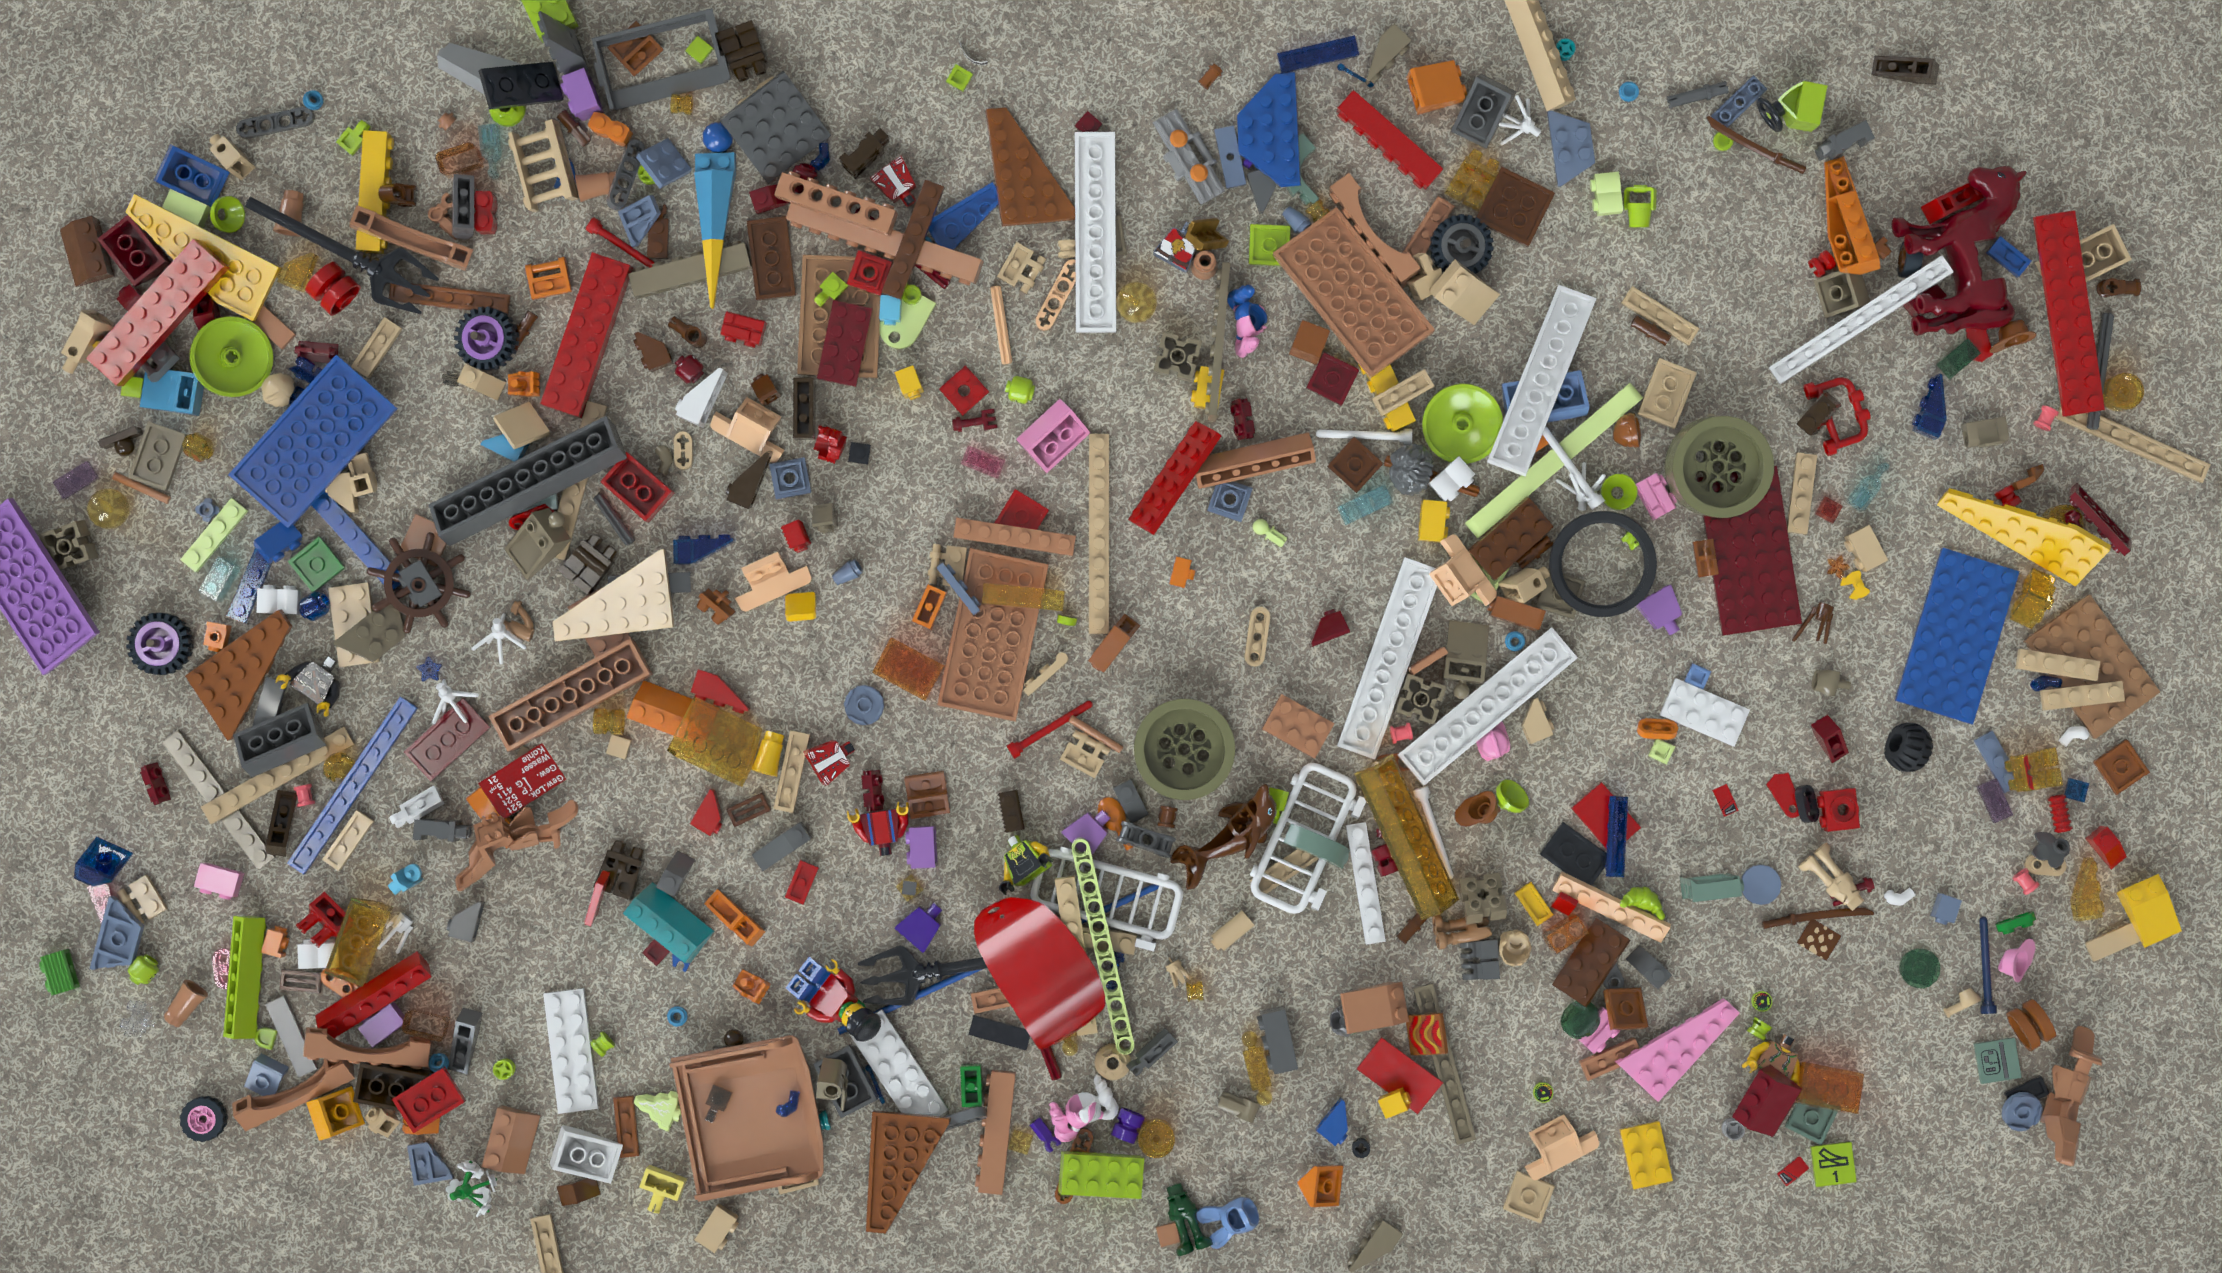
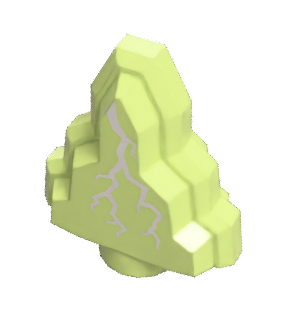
M670 1091L668 1094L660 1092L656 1096L643 1094L635 1097L634 1104L641 1111L649 1113L651 1120L657 1122L659 1128L669 1132L673 1121L679 1122L681 1109L677 1092Z

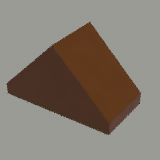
M583 1178L557 1186L562 1206L578 1204L601 1195L598 1182L594 1179Z

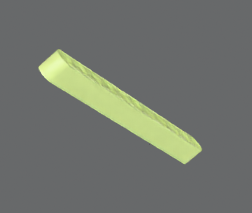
M1629 383L1579 425L1578 428L1566 436L1559 443L1568 457L1572 459L1642 400L1643 397ZM1553 448L1528 469L1526 477L1523 475L1519 476L1518 479L1465 522V525L1477 539L1564 466Z
M1080 837L1072 842L1073 858L1116 1048L1121 1054L1125 1055L1133 1051L1134 1040L1090 845L1085 838ZM1078 842L1086 844L1084 852L1079 853L1075 850V845ZM1082 862H1088L1091 865L1088 872H1082L1079 869ZM1091 881L1095 884V889L1088 892L1084 889V884ZM1090 902H1098L1100 905L1097 911H1090L1088 908ZM1096 921H1101L1104 924V928L1101 931L1093 929V924ZM1100 941H1106L1109 946L1106 950L1101 951L1097 948V944ZM1104 961H1111L1113 967L1110 970H1104L1101 966ZM1108 981H1116L1117 987L1114 990H1109L1106 987ZM1119 1000L1122 1006L1115 1010L1111 1008V1002ZM1124 1020L1126 1026L1123 1029H1118L1115 1027L1116 1021ZM1124 1039L1131 1042L1127 1049H1123L1119 1045Z

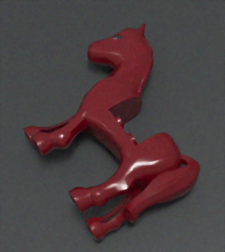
M2001 166L1994 169L1973 168L1967 176V181L1971 187L1979 191L1985 198L1984 201L1974 208L1954 214L1940 223L1924 226L1911 224L1903 217L1893 218L1891 224L1892 232L1895 237H1904V247L1908 254L1920 252L1928 256L1936 254L1943 248L1949 265L1954 271L1952 274L1955 282V296L1947 299L1935 298L1927 293L1916 296V307L1919 313L1932 312L1938 317L1928 319L1922 315L1913 316L1911 327L1915 335L1938 332L1941 329H1944L1947 334H1955L1964 328L1994 329L2003 327L2012 320L2015 315V309L2007 299L2008 292L2005 277L1982 281V269L1979 266L1978 249L1975 244L1997 238L1996 232L1999 231L2000 226L2005 224L2013 211L2017 209L2021 196L2019 181L2024 178L2027 173L2026 171L2017 173L2010 166Z

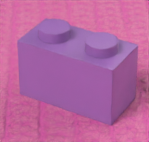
M393 1002L380 1009L376 1015H371L361 1021L363 1025L358 1029L369 1044L375 1047L409 1021L396 1003Z

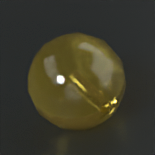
M1130 282L1123 286L1118 293L1116 306L1120 316L1126 321L1142 323L1152 317L1157 307V298L1153 289L1147 284Z
M105 488L91 496L87 503V512L90 520L96 526L103 529H115L126 522L130 515V505L127 497L122 492L112 488Z

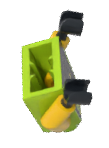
M1018 835L1008 840L1012 849L1004 855V879L999 885V890L1004 895H1007L1008 889L1011 892L1015 891V888L1012 886L1013 884L1023 887L1052 867L1051 863L1054 859L1050 857L1047 846L1037 841L1025 840L1022 842Z

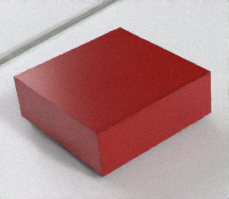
M1560 892L1553 900L1551 907L1569 916L1577 906L1578 900Z

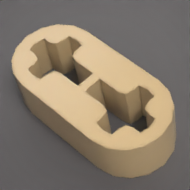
M683 431L677 433L674 437V462L681 470H687L693 465V439L690 434ZM683 435H685L686 439H689V442L685 443V449H682V444L678 442V439H682ZM682 452H685V458L689 459L685 466L678 462L679 459H682Z

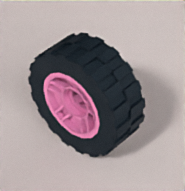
M211 1096L195 1098L182 1109L179 1118L182 1131L193 1141H210L224 1131L228 1119L227 1110L222 1102H219L216 1098H211ZM203 1115L207 1117V1121L205 1123L203 1120H200V1117H202Z

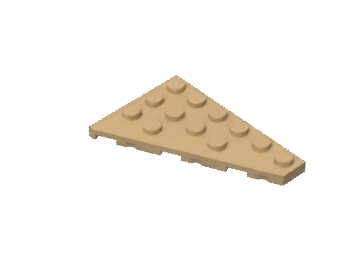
M658 550L554 620L555 641L675 627L666 550Z

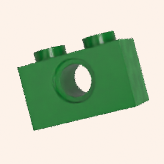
M961 1064L962 1107H982V1064Z

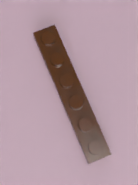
M928 180L924 181L883 287V294L902 300L945 189L944 186Z

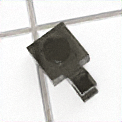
M713 1085L705 1103L711 1106L705 1117L706 1121L713 1123L718 1111L724 1112L733 1092Z

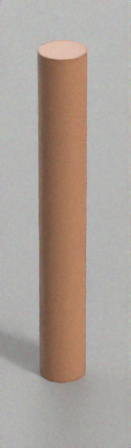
M115 472L113 475V480L166 504L171 499L170 496Z
M1073 715L1070 717L1069 723L1098 741L1105 743L1111 749L1118 753L1123 749L1122 745Z

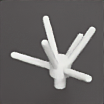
M1519 95L1515 96L1524 118L1520 121L1508 114L1504 116L1517 124L1500 122L1499 126L1520 130L1501 141V145L1506 144L1523 132L1526 134L1530 132L1536 137L1541 133V130L1534 126L1535 122L1531 120L1529 98L1526 99L1525 110Z
M1583 462L1582 476L1586 480V463ZM1570 473L1569 476L1575 489L1560 479H1556L1557 483L1576 495V500L1579 502L1578 509L1581 511L1586 510V505L1590 498L1579 488L1573 473ZM1602 474L1591 487L1594 493L1601 490L1602 484H1599L1606 477L1605 474Z
M504 613L501 619L495 618L493 620L492 633L471 648L474 651L485 642L490 644L493 638L497 639L500 664H503L501 639L506 637L516 645L526 649L520 638L506 630L503 624L506 617Z
M443 679L442 683L436 685L441 701L432 724L436 723L441 710L443 714L446 713V703H450L459 717L466 723L467 719L453 700L455 696L478 697L479 694L452 690L447 686L446 680Z

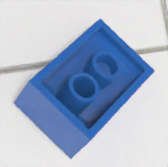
M170 144L154 181L211 207L214 201L218 199L230 172Z

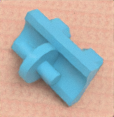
M410 864L395 872L391 876L393 881L388 885L389 889L396 895L401 890L405 892L424 880L421 877V868L416 864Z

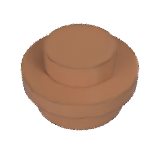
M445 112L438 120L441 123L438 127L446 131L456 120L453 116L454 114L452 112L450 114Z

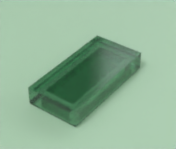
M1967 338L1939 361L1936 366L1950 380L1981 353Z

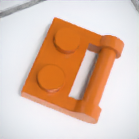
M565 257L542 264L525 265L532 300L572 292ZM556 268H560L561 273L538 278L534 277V273Z

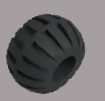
M1903 723L1895 726L1891 730L1892 732L1889 733L1884 748V755L1888 763L1901 772H1913L1923 768L1932 755L1933 740L1925 728L1916 723Z

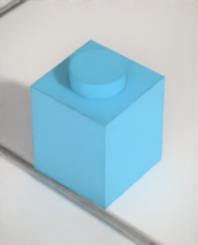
M881 295L880 321L884 322V325L892 326L896 325V322L901 323L902 300L888 295Z

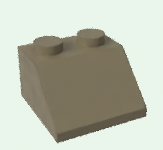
M1838 271L1814 280L1825 318L1856 310L1870 302L1862 275Z

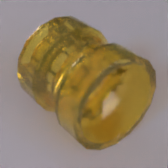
M672 93L670 102L671 114L683 112L685 115H692L693 95L686 94L685 96H680L679 94Z

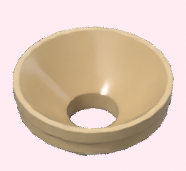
M1107 1044L1097 1052L1094 1061L1095 1068L1103 1078L1118 1080L1128 1073L1129 1069L1126 1065L1131 1061V1057L1129 1054H1121L1117 1050L1116 1044ZM1111 1057H1115L1119 1061V1065L1115 1069H1110L1107 1066V1060Z

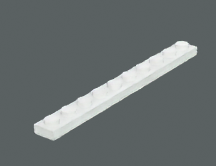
M1943 255L1770 366V371L1781 385L1914 299L1918 294L1923 293L1945 279L1954 271Z

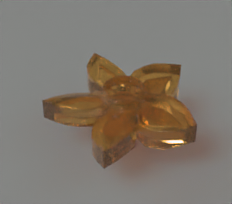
M1839 556L1836 561L1827 559L1828 564L1831 566L1827 574L1835 573L1839 579H1842L1844 571L1850 568L1848 564H1842L1843 556Z

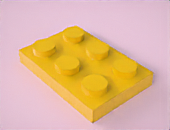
M1660 1121L1619 1129L1633 1189L1673 1181Z

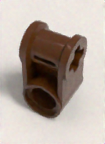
M400 183L382 185L379 188L378 195L384 203L395 204L401 207H416L414 190L417 189V186Z

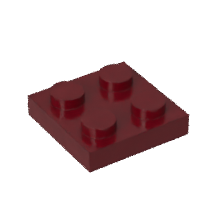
M1324 352L1306 389L1342 406L1359 369Z

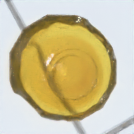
M343 752L333 753L323 764V775L333 782L336 781L335 778L344 779L355 764V760Z

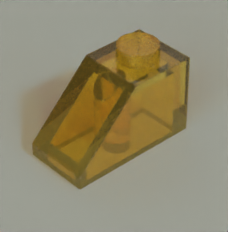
M310 252L286 262L277 275V282L304 293L319 256Z

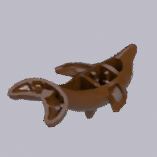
M1267 784L1260 786L1253 798L1247 802L1230 803L1219 811V817L1229 818L1230 820L1210 842L1201 848L1182 845L1174 851L1170 862L1172 864L1182 863L1186 865L1187 890L1195 889L1199 885L1209 859L1222 858L1245 850L1244 859H1249L1257 843L1266 842L1267 831L1273 824L1276 816V803L1269 794Z

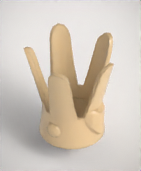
M1168 958L1171 964L1166 966V970L1171 975L1174 988L1178 986V979L1182 984L1185 983L1183 975L1188 979L1189 977L1193 978L1182 967L1179 959L1172 962L1171 958Z

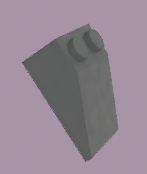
M1480 74L1475 78L1451 132L1487 149L1517 91Z

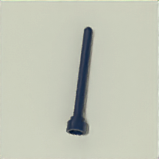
M1981 917L1979 923L1984 1001L1980 1005V1014H1997V1005L1992 1001L1988 920L1986 917Z

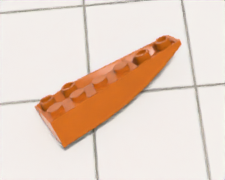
M1844 156L1824 162L1828 239L1839 272L1862 275L1880 269L1879 256Z

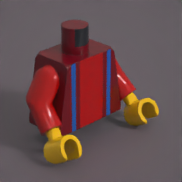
M897 802L896 809L860 814V816L859 810L855 808L856 814L850 815L849 811H847V817L852 823L856 834L863 842L869 843L870 846L878 845L880 856L891 855L890 843L899 841V838L904 836L909 824V803L906 802V807H900L899 802Z

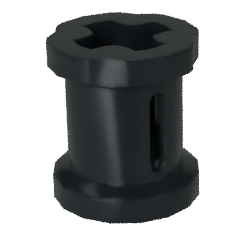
M1358 1138L1353 1142V1154L1357 1158H1365L1369 1155L1370 1144L1366 1139ZM1360 1143H1363L1364 1147L1367 1148L1363 1150V1153H1359V1150L1355 1148L1359 1147Z

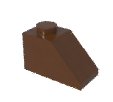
M762 373L753 379L754 382L750 384L760 403L764 406L781 397L780 392L768 374L764 375Z

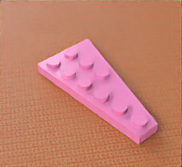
M1723 998L1704 1009L1699 1015L1693 1018L1690 1017L1685 1020V1023L1671 1028L1649 1041L1647 1045L1630 1052V1055L1623 1059L1620 1058L1615 1062L1659 1102L1740 1013Z

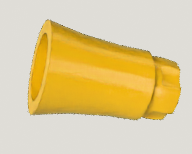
M766 731L764 740L762 739L756 759L750 770L774 777L778 776L784 735Z

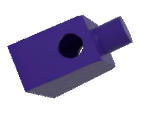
M934 902L927 911L919 906L896 925L894 929L924 953L941 926L936 917L942 912V909Z

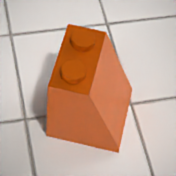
M1454 60L1415 67L1409 70L1406 78L1417 115L1464 102L1467 90L1465 85L1460 82L1461 70L1459 65H1455Z

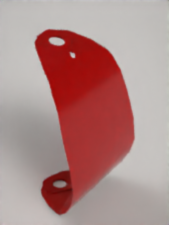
M1008 897L981 910L974 921V935L977 948L993 979L1037 1048L1041 1050L1053 1044L1056 1045L1084 1027L1104 1009L1105 993L1097 970L1074 935L1049 908L1034 900ZM999 907L995 912L988 913L991 909Z

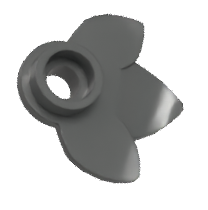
M2048 832L2035 833L2034 835L2039 845L2033 849L2032 855L2038 860H2048L2051 868L2061 866L2064 863V857L2070 852L2068 841L2063 838L2056 839Z

